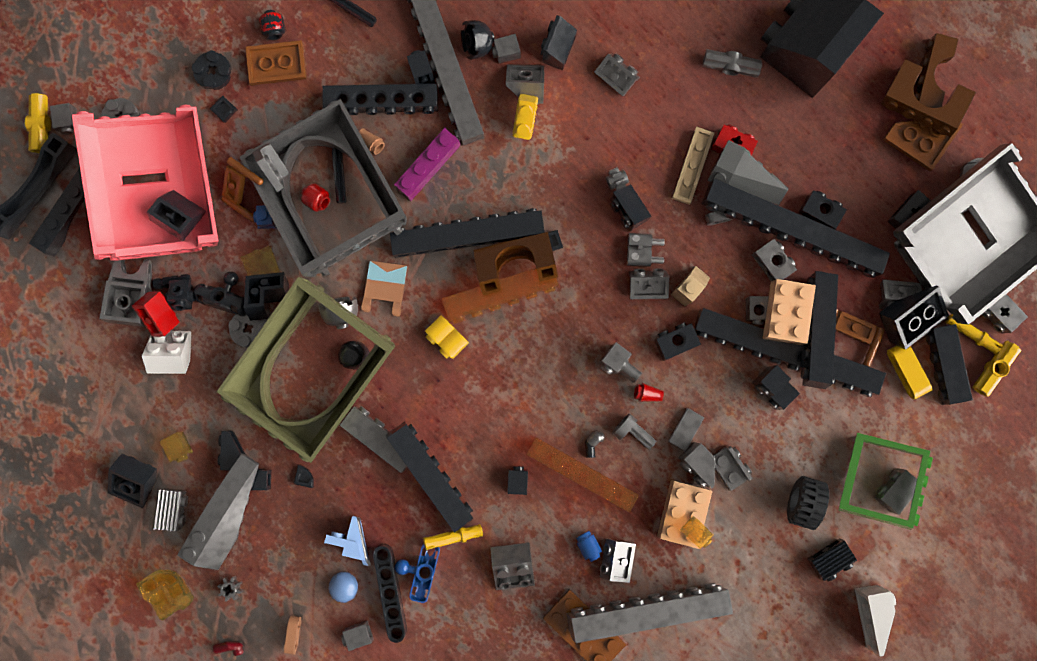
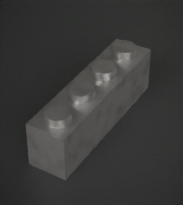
M353 407L340 426L402 473L407 466L386 438V434L389 431L384 428L385 424L378 418L373 420L368 416L370 412L364 407Z

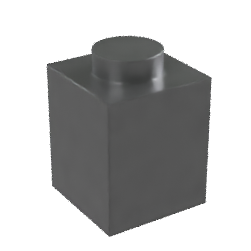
M516 34L494 39V46L491 49L493 57L498 58L499 64L521 58Z
M69 103L50 106L53 129L64 135L72 134L74 131L72 115L77 113V108Z
M368 620L345 628L342 632L343 635H341L343 645L347 646L348 651L371 644L374 640Z

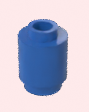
M590 531L576 537L578 541L576 544L585 560L589 559L592 562L601 557L599 553L602 550L594 534L591 535Z

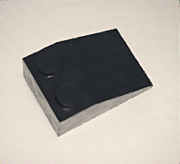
M936 285L894 301L883 309L879 316L889 342L906 350L946 319L949 314L940 288Z

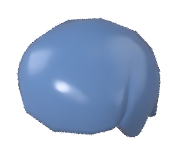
M348 572L335 574L329 583V594L337 602L346 603L353 600L358 591L356 577Z

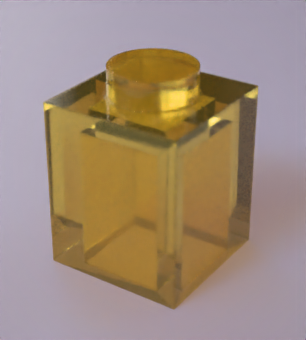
M177 432L160 441L169 462L177 461V463H181L188 459L187 455L193 453L184 432Z
M694 516L680 529L699 549L702 547L706 548L712 542L711 537L714 534Z

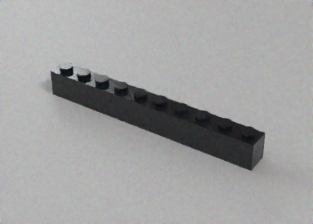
M717 179L709 183L701 203L710 211H720L729 219H738L743 225L759 228V231L762 233L776 235L777 239L790 241L798 248L809 249L814 255H823L828 257V260L831 262L846 265V268L850 270H859L866 277L874 278L882 275L890 255L887 251Z
M705 308L700 309L694 325L697 336L708 339V337L714 338V342L721 345L728 343L733 345V349L737 351H750L751 355L757 358H762L763 356L770 358L769 362L777 365L784 363L788 365V369L794 371L802 370L804 367L802 352L805 349V344L797 345L763 339L764 329ZM834 355L833 384L835 382L842 384V388L850 391L854 389L859 390L861 395L870 398L872 395L880 394L886 376L885 372Z

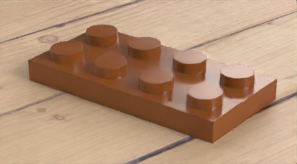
M569 589L543 616V619L586 661H612L626 646V643L619 636L575 643L570 637L567 613H570L573 608L582 607L583 610L590 608Z

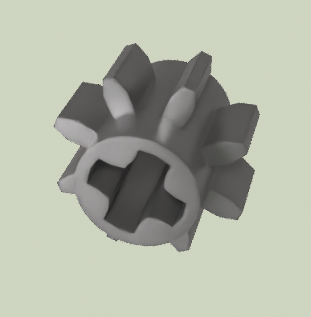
M618 167L609 170V176L606 177V181L610 190H619L626 187L625 184L629 183L625 170L619 171Z
M233 576L230 581L225 577L223 579L224 584L217 586L221 592L218 596L225 597V601H228L230 597L233 600L238 599L236 593L240 594L244 591L240 589V585L243 582H238L236 576ZM231 585V589L234 591L230 592V588L227 586Z

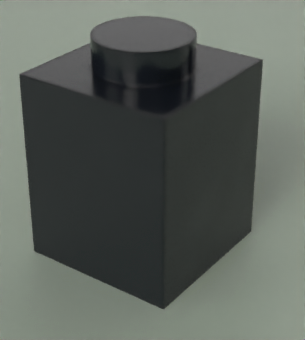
M513 466V469H509L508 494L527 495L528 470H524V466Z

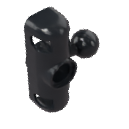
M235 272L225 273L223 277L224 288H215L205 284H198L194 288L193 297L198 303L235 315H246L244 296L241 297L231 292L232 286L236 285L239 281V277ZM199 296H203V302L198 300ZM231 306L237 307V312L232 311Z

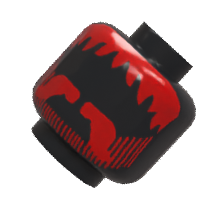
M267 10L260 16L259 23L262 35L267 37L268 40L280 39L285 33L283 16L275 12V10Z

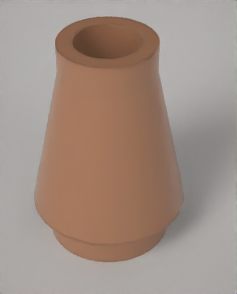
M364 128L359 130L370 153L374 155L379 154L385 146L383 139Z

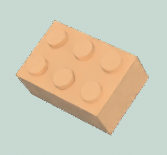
M781 279L771 282L763 339L797 345L808 343L816 285Z
M671 480L657 536L663 540L699 549L712 491Z

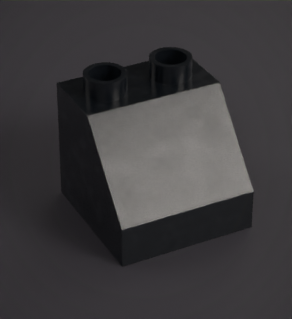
M791 0L783 10L790 16L784 26L774 21L760 40L768 46L760 58L813 98L837 73L884 13L867 0Z

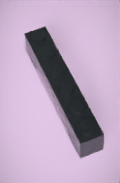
M52 132L41 147L37 162L26 181L8 200L0 205V237L8 240L11 238L77 151L75 146Z
M80 167L29 242L30 245L44 254L56 256L66 240L67 232L75 214L85 201Z

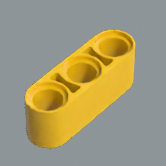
M899 346L887 350L888 358L910 398L915 400L932 391V386L911 346L906 350Z

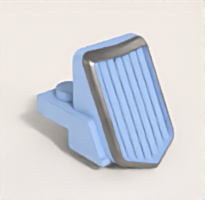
M352 516L347 538H344L345 534L334 531L331 535H326L324 543L344 547L342 556L362 560L363 565L366 566L371 565L361 524L362 520L359 517Z

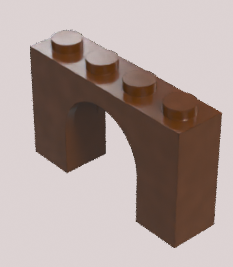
M905 59L881 105L902 114L908 119L921 123L924 127L932 128L941 135L951 137L958 129L976 92L958 84L951 93L946 105L939 108L924 106L916 99L913 91L914 84L923 67Z
M548 232L473 250L478 281L483 295L502 291L499 272L506 263L514 259H528L536 265L540 282L558 278Z

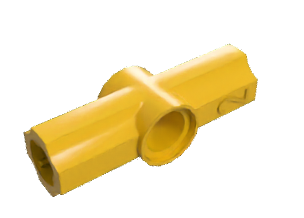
M38 93L29 95V115L25 117V127L29 132V151L34 153H40L41 147L48 139V132L51 130V120L48 116V97Z
M1004 341L1001 350L994 355L991 361L985 364L984 371L973 385L977 393L989 397L1001 378L1009 373L1011 364L1021 351L1019 346L1015 343ZM995 365L999 367L998 373L995 372Z

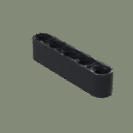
M381 544L374 550L373 559L387 636L391 642L398 643L404 639L407 633V625L398 576L395 571L393 550L390 545ZM380 549L387 551V558L383 559L379 556L378 552ZM389 569L391 571V577H384L382 575V570ZM387 588L393 589L395 596L388 597L385 590ZM396 608L399 615L396 617L391 616L389 609ZM400 628L402 635H394L392 629Z

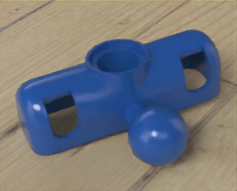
M423 544L417 567L409 565L408 561L404 559L396 562L395 571L397 574H415L410 591V599L412 601L425 603L428 600L440 553L439 547L435 548L434 553L430 557L428 550H426L425 556H422V550L425 548ZM438 551L437 558L434 559L435 552ZM423 567H428L431 572L430 576L426 579L420 576V570ZM413 587H417L415 595L412 594ZM426 590H428L427 598H425Z

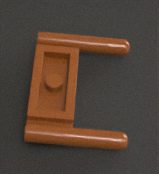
M230 157L227 160L228 166H226L221 201L251 222H254L253 213L240 205L245 179L247 177L257 185H262L264 180Z
M837 309L836 331L870 345L863 365L870 367L885 330Z

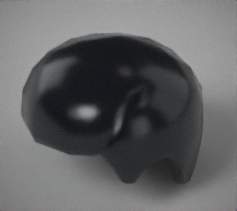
M348 341L341 345L338 352V360L343 367L358 370L368 356L369 350L361 342Z

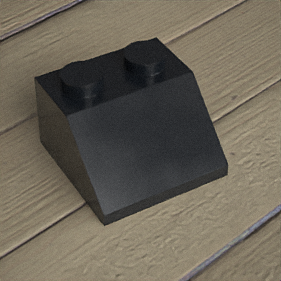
M121 454L108 469V494L143 508L156 482L157 468L138 461L132 456Z

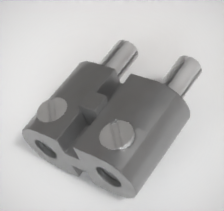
M629 233L627 265L650 267L651 263L663 264L664 257L652 256L651 247L652 245L664 246L665 240L652 238V234Z

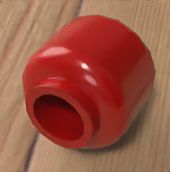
M310 184L304 187L301 192L302 203L313 211L325 210L330 203L328 191L318 184Z

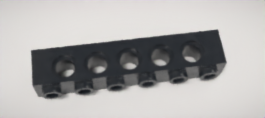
M437 84L323 86V109L333 101L347 98L348 100L344 106L349 115H358V113L376 115L377 112H385L387 115L404 112V114L411 115L415 114V112H422L423 114L438 112ZM380 97L385 98V101L382 104L376 103L377 99ZM398 97L404 98L402 103L395 102ZM416 97H422L423 101L420 103H415L414 99ZM360 98H366L365 103L358 104Z

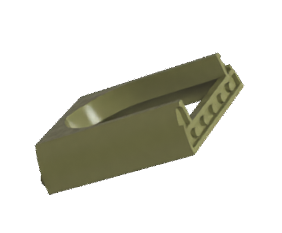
M298 277L220 386L217 393L221 395L223 401L235 405L239 413L251 417L255 425L263 426L267 429V433L271 437L279 438L283 441V445L287 449L296 451L303 461L311 463L395 348V344L390 341L391 338L388 335H381L323 292L324 288L322 286H315L310 280ZM319 301L376 345L337 399L324 412L309 419L293 420L283 418L276 411L271 398L270 376L272 367L284 345L314 303Z

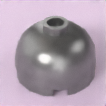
M349 297L334 299L357 316L358 304L356 297H353L352 300ZM320 303L318 305L321 317L326 324L336 326L337 329L348 327L346 321Z

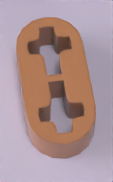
M290 616L284 645V653L295 655L301 617Z

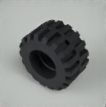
M801 476L795 482L789 496L787 505L789 523L816 530L823 521L828 508V484Z

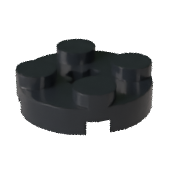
M213 50L203 53L192 64L195 80L205 89H222L231 79L232 67L225 56ZM211 67H216L214 75L212 73L208 74Z

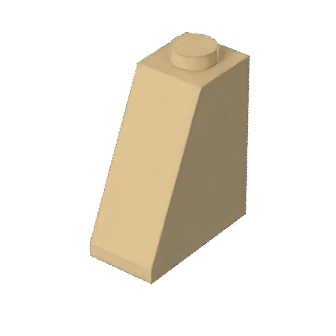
M695 266L671 295L682 305L687 306L703 291L710 277Z

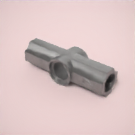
M707 49L703 59V67L722 70L727 75L742 74L758 78L762 68V60L744 57L736 51L724 53Z

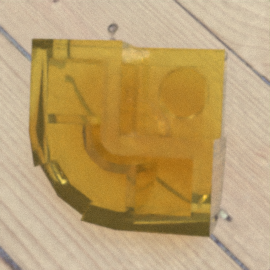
M160 569L136 584L144 600L152 604L157 616L162 621L179 609L184 610L194 599L182 576L172 570Z

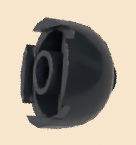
M479 20L463 22L462 25H465V28L461 30V43L464 52L468 51L470 55L467 58L473 60L484 57L491 50L492 43L494 42V33L484 22Z

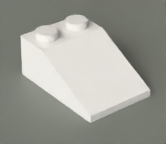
M879 585L857 588L855 593L866 647L877 655L884 656L895 615V596L891 591Z

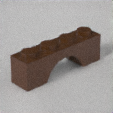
M936 33L931 39L927 40L925 44L926 55L920 63V66L923 68L916 80V85L918 86L914 92L916 99L924 106L930 108L942 107L945 92L940 89L935 81V69L938 64L947 63L955 56L958 38Z

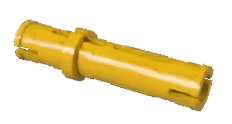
M953 314L947 317L945 323L949 325L956 324L957 330L974 340L978 346L985 347L993 354H997L1001 350L1003 344L992 339L987 332H982L971 324L957 323L952 319Z
M478 524L466 528L461 527L455 533L451 531L424 537V547L426 550L456 542L464 543L469 539L482 537L483 531L481 525Z

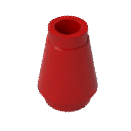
M644 383L636 384L634 399H638L639 402H661L663 400V390Z

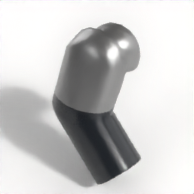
M592 432L585 440L586 458L596 457L595 446L599 442H603L605 438L602 432Z

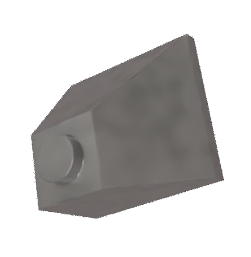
M507 64L506 86L518 97L520 94L537 96L538 104H543L544 65Z

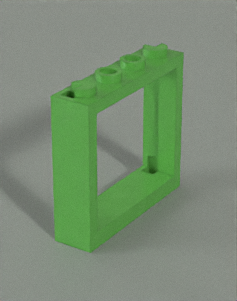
M857 433L839 511L912 530L914 526H918L920 519L917 509L918 506L922 507L924 495H921L922 487L926 488L929 476H925L926 469L931 468L933 457H929L930 451ZM863 442L922 457L908 520L849 505Z

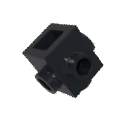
M170 280L165 298L172 310L183 311L192 309L195 298L193 297L194 288L190 280Z

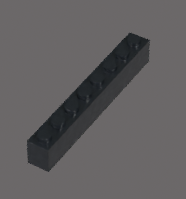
M536 208L526 210V213L518 214V211L508 212L506 216L492 214L486 219L472 217L469 219L470 221L462 222V220H452L451 224L443 225V222L433 223L431 227L425 228L424 225L414 226L411 230L401 228L402 232L399 235H396L394 232L390 233L392 253L395 258L507 242L545 233L542 210L537 211Z

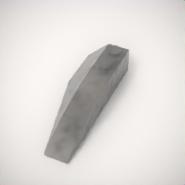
M243 453L240 455L202 512L177 556L196 567L220 569L239 536V528L243 522V514L250 498V490L253 487L259 463Z

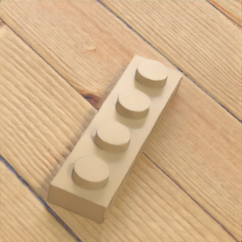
M699 127L695 128L672 199L691 204L714 132Z

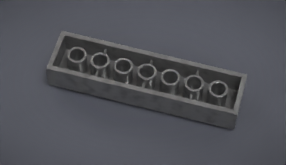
M710 583L705 584V588L698 589L696 586L688 587L685 592L671 590L667 591V595L660 596L659 593L650 594L647 599L633 597L629 598V602L625 603L617 600L609 602L610 605L608 606L595 604L590 606L591 609L583 610L582 607L573 608L570 613H567L570 637L575 643L731 615L733 610L729 590L723 588L722 585Z

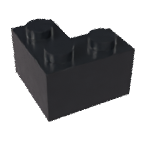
M284 272L245 276L244 310L250 321L269 319L270 303L281 302L289 291V283Z
M778 365L767 367L752 382L755 385L754 390L761 396L765 395L769 399L768 404L775 410H784L800 394L789 383L791 378Z

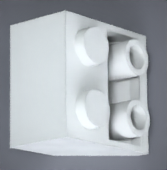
M170 331L165 337L150 335L142 354L146 372L186 374L191 355V331Z

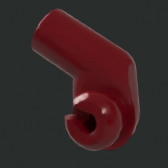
M225 641L213 646L215 654L233 650V655L238 656L243 654L244 650L241 642Z

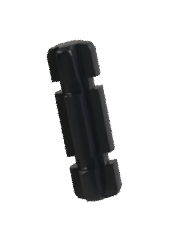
M183 274L181 276L163 277L162 279L156 278L152 280L153 288H169L170 280H190L191 282V276Z

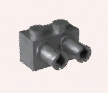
M617 342L611 346L599 362L602 365L601 369L607 374L621 373L632 383L636 382L642 374L641 371L628 363V359L632 354Z

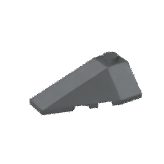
M730 140L726 143L708 178L710 182L717 179L778 205L789 189L773 173H769L760 161H756L746 148Z

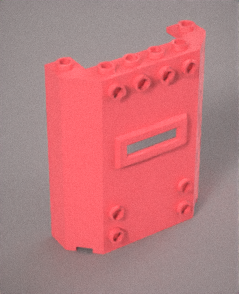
M181 105L179 108H176L175 114L164 112L156 116H151L150 114H141L139 117L122 115L111 119L110 117L103 116L94 120L93 113L80 111L72 115L95 259L102 260L110 257L111 261L197 252L202 250L204 246H217L219 241L196 106ZM165 173L166 181L123 184L122 181L123 176ZM172 190H175L206 210L204 216L184 241H181L150 221L147 211L160 196Z

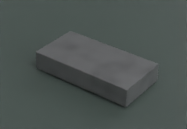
M686 408L668 442L686 451L704 417Z

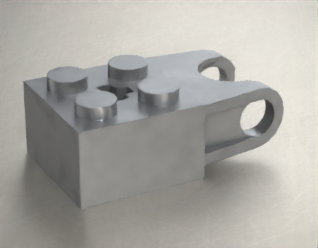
M144 259L140 269L134 274H127L125 260L114 261L108 281L106 280L100 319L110 323L145 327L132 305L144 294L152 291V263L150 260ZM127 301H128V302H129L128 305H127L126 307H124V306H123L124 303H127Z

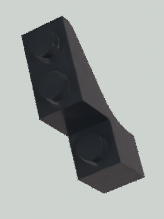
M221 431V435L218 438V444L221 446V454L218 455V465L220 470H231L242 453L246 455L235 432ZM258 468L251 490L271 489L272 470Z

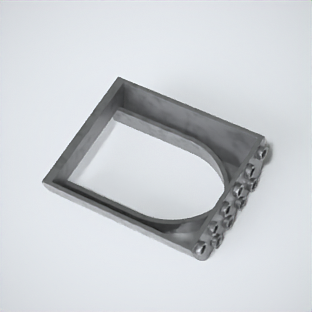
M341 99L329 103L322 110L313 112L310 117L296 122L291 128L280 131L277 136L264 140L261 145L247 150L244 155L240 156L243 165L264 180L262 185H257L254 182L253 184L303 276L315 277L318 273L327 276L330 274L328 267L391 231L399 235L402 232L401 226L406 225L407 218ZM267 143L272 145L289 171V174L283 177L284 180L281 181L284 188L278 192L258 165L252 153ZM309 146L331 147L349 156L357 165L386 219L323 255H320L295 209L290 194L292 167L300 152Z

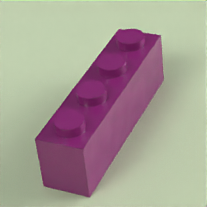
M444 128L394 184L396 189L411 202L460 147L459 140Z

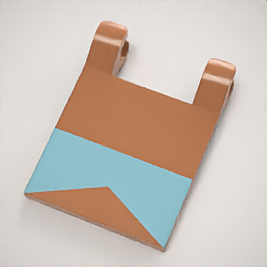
M370 261L361 306L363 312H370L373 299L394 302L392 314L396 317L400 316L408 266Z

